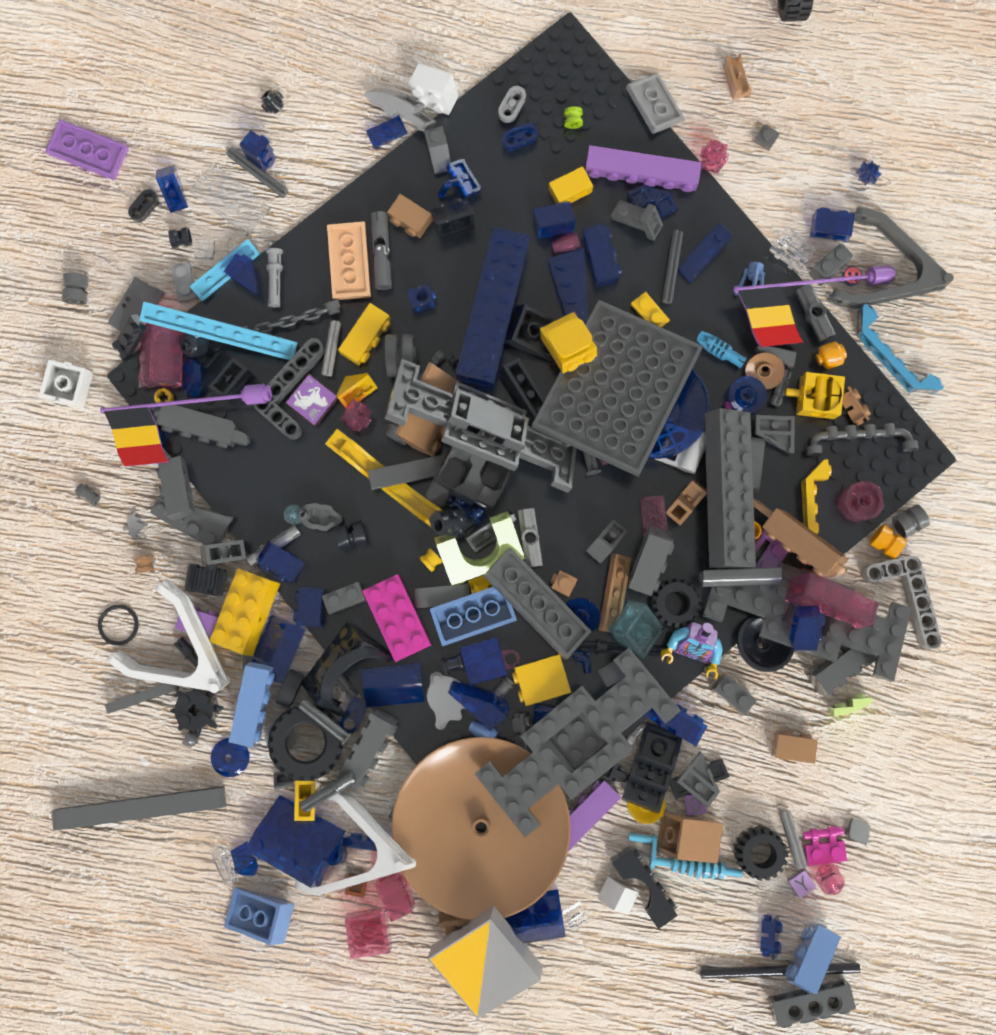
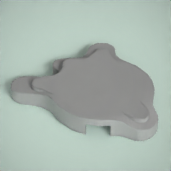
M440 672L431 674L427 701L436 715L435 726L437 729H444L449 720H461V709L465 708L475 711L479 708V702L467 695L464 686L459 680L444 676Z

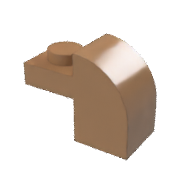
M693 479L671 504L666 514L681 525L707 494V490Z

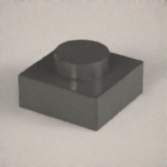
M764 124L753 142L769 151L780 133Z

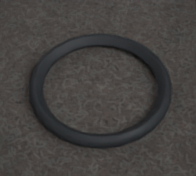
M114 605L107 608L101 614L98 621L99 634L102 639L111 645L127 644L138 632L139 621L137 615L131 608L124 605ZM124 609L132 615L135 625L134 631L126 640L116 642L105 636L102 622L105 615L111 610Z

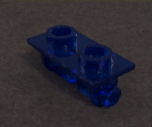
M764 914L761 933L769 934V936H761L760 952H762L764 957H770V954H772V959L774 960L781 953L782 944L778 940L779 934L782 933V921H779L780 915L772 919V915Z

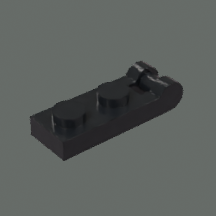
M138 314L129 317L119 337L112 343L114 350L120 353L119 357L122 361H125L134 353L148 329L142 321H139L140 317Z

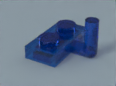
M463 158L448 163L446 169L452 179L446 180L438 192L439 197L443 198L449 188L457 185L464 198L481 192L482 188Z

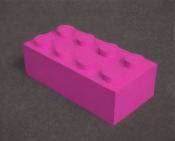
M399 574L363 590V594L395 662L432 646Z

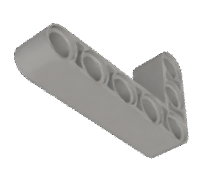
M907 556L865 566L861 571V576L866 582H877L901 576L908 607L912 608L910 615L919 646L924 649L938 648L941 645L942 639L921 560L917 556ZM908 560L913 563L911 570L907 567ZM890 564L894 567L893 574L888 571ZM871 568L876 572L874 578H871L869 575ZM913 579L918 582L916 589L912 586ZM918 598H921L923 601L921 607L917 605ZM924 616L928 621L926 626H923L921 621ZM929 635L932 637L931 645H928L926 641Z

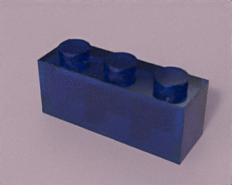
M605 223L583 228L582 237L596 288L617 283L622 275L620 264H616L615 258L617 253L615 246H611L612 234L610 229L606 228Z

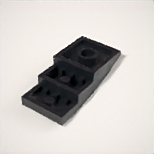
M646 722L621 800L659 814L665 793L669 787L671 775L675 770L683 735Z

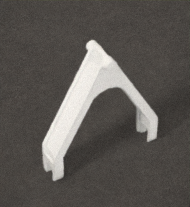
M164 579L163 582L159 581L155 589L174 604L198 655L196 671L189 673L140 665L121 650L116 651L114 655L110 654L107 658L111 665L125 676L208 690L212 693L218 692L231 682L230 677L226 676L211 642H209V637L189 595L167 579Z
M317 787L316 792H318L322 788ZM341 791V794L337 793L329 798V800L336 801L375 843L377 848L376 863L367 873L330 884H324L307 878H303L301 881L296 880L294 888L319 896L414 868L416 860L411 858L351 794Z

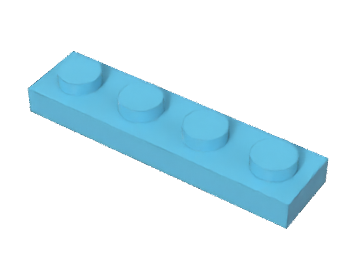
M247 239L189 287L203 301L260 255V253Z

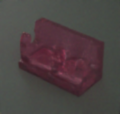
M664 495L641 498L644 537L649 524L667 530Z

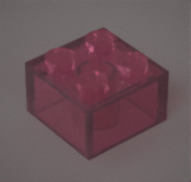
M387 907L347 913L345 925L350 959L391 952L392 941Z

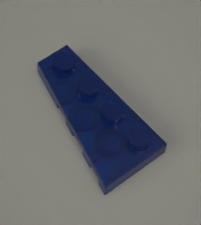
M581 248L550 257L548 262L565 316L575 312L577 317L586 325L588 321L585 250Z

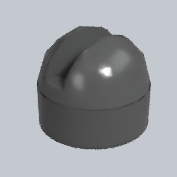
M189 730L182 744L193 747L198 743V737H196L195 732Z

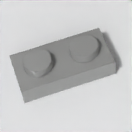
M185 262L170 266L178 302L181 304L197 300L198 296L189 287L194 283L191 264Z

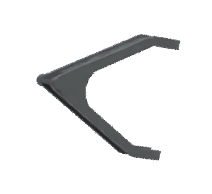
M857 207L852 220L876 227L915 265L917 279L913 284L860 296L840 290H833L828 301L843 307L858 309L864 304L871 306L935 291H943L954 280V276L951 273H947L886 214Z

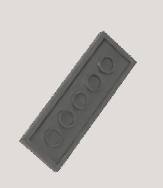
M511 547L483 575L564 660L571 656L591 632Z

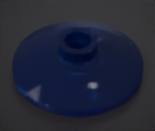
M744 376L732 383L728 398L731 406L736 411L753 414L765 405L767 391L764 384L757 378ZM743 394H748L749 399H744Z
M573 598L566 603L570 610L591 632L599 626L601 613L595 603L586 598Z
M229 738L219 741L211 752V764L214 770L224 777L240 775L245 771L250 761L248 748L230 743ZM226 755L232 757L230 762L226 761Z

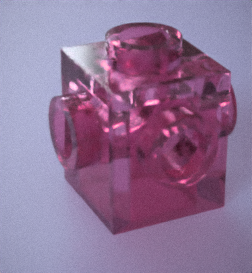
M710 139L700 152V157H702L701 169L718 174L728 160V145Z
M353 399L348 403L339 420L346 423L349 429L359 432L363 427H368L372 420L370 415L373 411L366 404Z

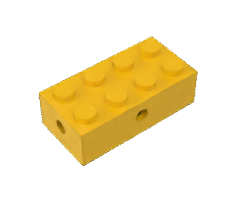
M237 568L209 642L242 655L253 656L280 583Z

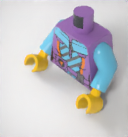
M692 622L687 627L677 629L673 632L667 643L668 648L661 651V660L663 661L665 656H669L667 663H672L673 651L706 664L710 662L711 665L706 668V676L708 678V673L713 671L715 672L714 679L718 677L717 664L719 665L723 651L721 641L717 638L718 632L714 630L710 623L700 625Z

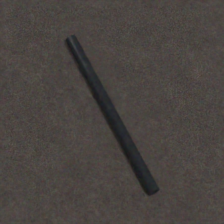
M830 964L825 975L858 974L861 972L860 964ZM788 965L700 968L701 979L787 976L785 972Z

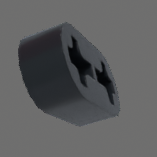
M151 189L141 192L128 209L131 219L137 223L145 221L157 207L159 197ZM146 197H152L153 201H147ZM136 210H137L138 212L140 211V212H141V215H140V216L135 215L134 212H135Z

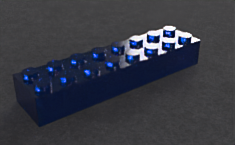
M493 226L456 370V379L494 388L531 235Z

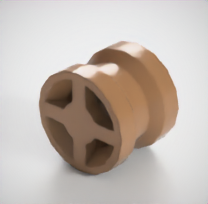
M154 556L134 557V562L137 565L135 573L154 572L155 567L152 566Z

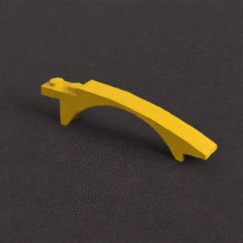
M338 429L325 443L368 479L367 471L384 467ZM406 483L381 488L430 527V516L436 511L443 513L442 509L424 498Z

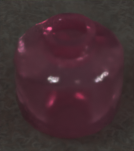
M823 864L817 869L815 880L822 892L827 895L839 894L845 885V879L839 869L829 864Z

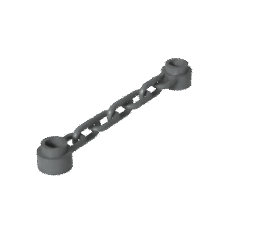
M339 300L331 301L324 304L325 309L313 308L306 310L301 316H285L273 324L270 322L260 323L251 330L260 331L258 327L267 325L266 328L269 329L260 331L261 333H267L276 326L285 328L295 325L301 319L307 321L317 319L322 313L329 312V315L337 314L340 312L341 306ZM316 311L315 314L317 316L307 318L309 317L307 313ZM292 318V323L283 325L285 322L282 320Z

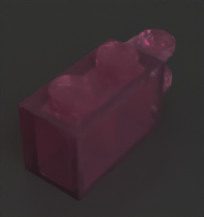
M398 872L387 877L378 878L379 880L375 883V887L390 921L393 922L412 913L415 900L412 894H408L405 888L407 886L405 877L403 875L400 876Z

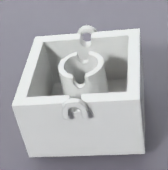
M418 63L409 80L414 98L424 104L423 108L427 107L437 113L449 115L458 98V84L454 83L452 74Z
M48 360L38 397L49 402L84 409L93 373L85 368L73 366L69 362L60 363Z

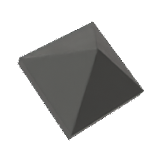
M282 772L273 774L275 790L289 788L294 784V780L288 776L286 777Z

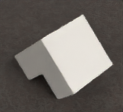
M608 876L597 899L612 910L629 915L639 892Z

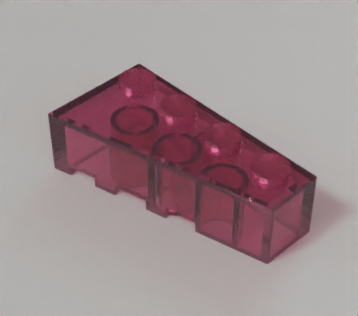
M812 572L790 579L784 600L850 623L860 629L874 625L879 605L874 600Z

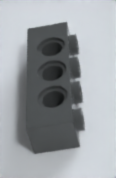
M845 979L821 984L817 994L799 989L768 997L773 1020L781 1028H789L792 1024L798 1022L803 1024L809 1023L815 1018L827 1019L837 1013L848 1014L851 1010L856 1009L851 986ZM835 997V1001L832 1004H828V999ZM816 1001L814 1008H808L810 1002ZM797 1006L795 1012L789 1013L790 1007Z

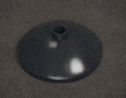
M754 615L742 624L738 632L737 646L741 657L750 667L761 672H774L782 669L791 660L794 648L759 636L763 621L761 620L762 617ZM759 642L763 644V648L759 647Z

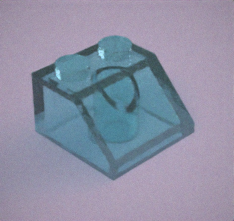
M629 600L608 631L618 643L626 648L629 647L639 657L645 658L664 630V627L645 603Z

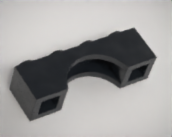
M628 846L611 858V863L623 880L634 878L641 880L648 886L649 901L645 910L659 930L678 916L675 912L677 906L671 898L666 899L663 894L665 889L659 881L657 883L654 882L652 879L654 874L649 866L642 865L640 862L642 857L637 849L632 850Z

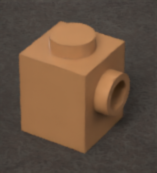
M559 571L558 574L554 573L551 578V589L569 597L578 579Z

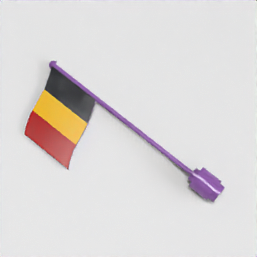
M888 265L872 266L867 269L865 275L738 287L736 285L733 291L738 293L746 309L752 333L760 347L802 343L803 341L795 327L789 303L781 287L865 279L870 286L884 285L894 281L895 270Z
M246 385L241 390V394L112 408H105L103 406L100 408V412L105 414L109 422L117 453L125 467L170 463L163 450L158 427L149 407L242 398V401H245L247 405L263 404L271 401L272 393L269 385Z

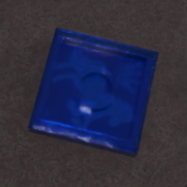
M498 637L459 647L470 686L508 675Z

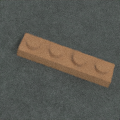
M618 554L611 555L599 631L619 634L631 557Z

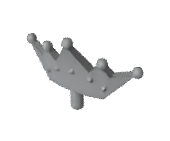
M134 509V512L127 519L128 527H124L123 531L128 530V535L135 538L138 542V536L143 534L139 531L147 527L148 524L144 525L138 522L141 517H136L137 510Z

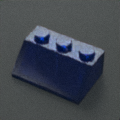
M271 615L251 662L273 667L274 681L283 684L307 629Z
M421 663L361 669L362 689L366 708L425 702Z
M558 889L547 891L538 901L525 910L504 918L511 926L517 938L524 944L566 937Z

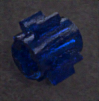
M873 161L868 164L863 162L861 168L856 171L859 174L858 181L863 182L865 186L870 182L874 185L877 178L882 174L878 172L880 165H876Z

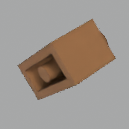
M399 194L387 212L389 221L397 227L400 225L405 228V232L412 237L417 236L421 238L433 221L431 213Z
M781 730V733H774L771 756L815 764L818 740L813 739L812 735L800 733V736H793V732Z

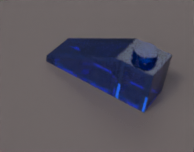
M718 223L677 270L691 282L727 246L733 235L722 224Z
M454 680L451 682L448 694L489 730L494 729L507 718L509 706L504 699L499 698L494 693Z

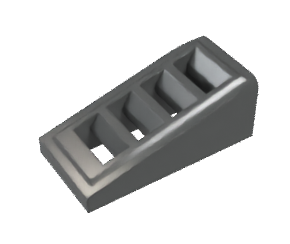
M759 345L754 351L756 354L768 352L778 356L787 370H791L794 367L797 354L794 351L771 346L760 347Z

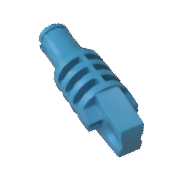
M701 331L695 340L709 353L721 360H728L739 368L744 364L742 362H745L747 359L732 350L733 347L730 344L704 331Z

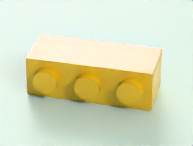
M369 303L338 349L340 354L358 366L361 363H365L370 356L369 351L371 348H375L378 345L382 332H386L390 327V316Z

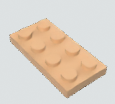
M365 222L327 225L333 300L371 297Z

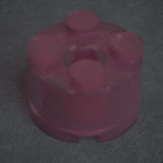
M857 482L843 490L838 506L842 514L849 520L863 522L875 518L881 513L884 507V495L882 490L872 482Z

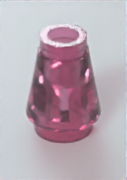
M570 232L552 242L555 253L573 251L581 247L576 232Z

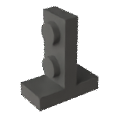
M619 200L611 214L613 220L645 231L647 238L653 241L663 226L656 206L648 204L647 208L644 209Z

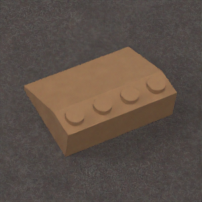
M429 362L420 381L452 394L453 386L457 380ZM408 413L405 425H399L395 434L415 450L434 457L441 448L444 427Z

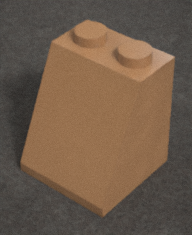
M665 811L661 817L656 850L677 860L717 863L720 854L723 823L713 819Z

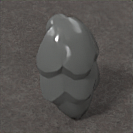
M307 504L298 512L299 520L311 529L328 531L331 527H335L342 522L341 515L329 505Z

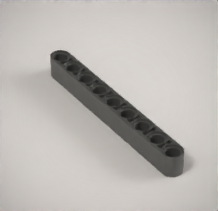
M225 786L58 808L51 810L52 825L54 831L218 809L227 807Z

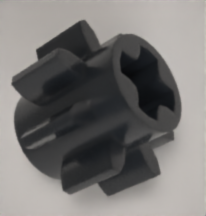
M267 90L261 97L263 103L261 107L267 113L273 112L276 114L284 106L282 103L284 97L278 90Z

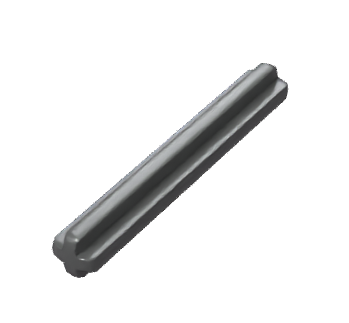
M234 147L229 148L226 153L229 158L281 198L288 194L289 191L285 186Z
M674 230L672 233L662 303L671 304L673 301L683 232Z

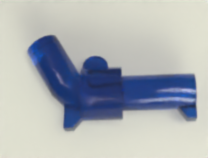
M578 649L571 656L574 657L578 665L583 663L584 673H592L589 658L591 652L586 653Z

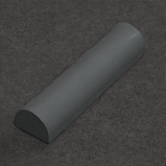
M782 568L703 570L699 573V581L701 587L781 584Z

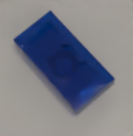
M397 116L366 130V133L373 148L376 149L407 135V130L400 116Z

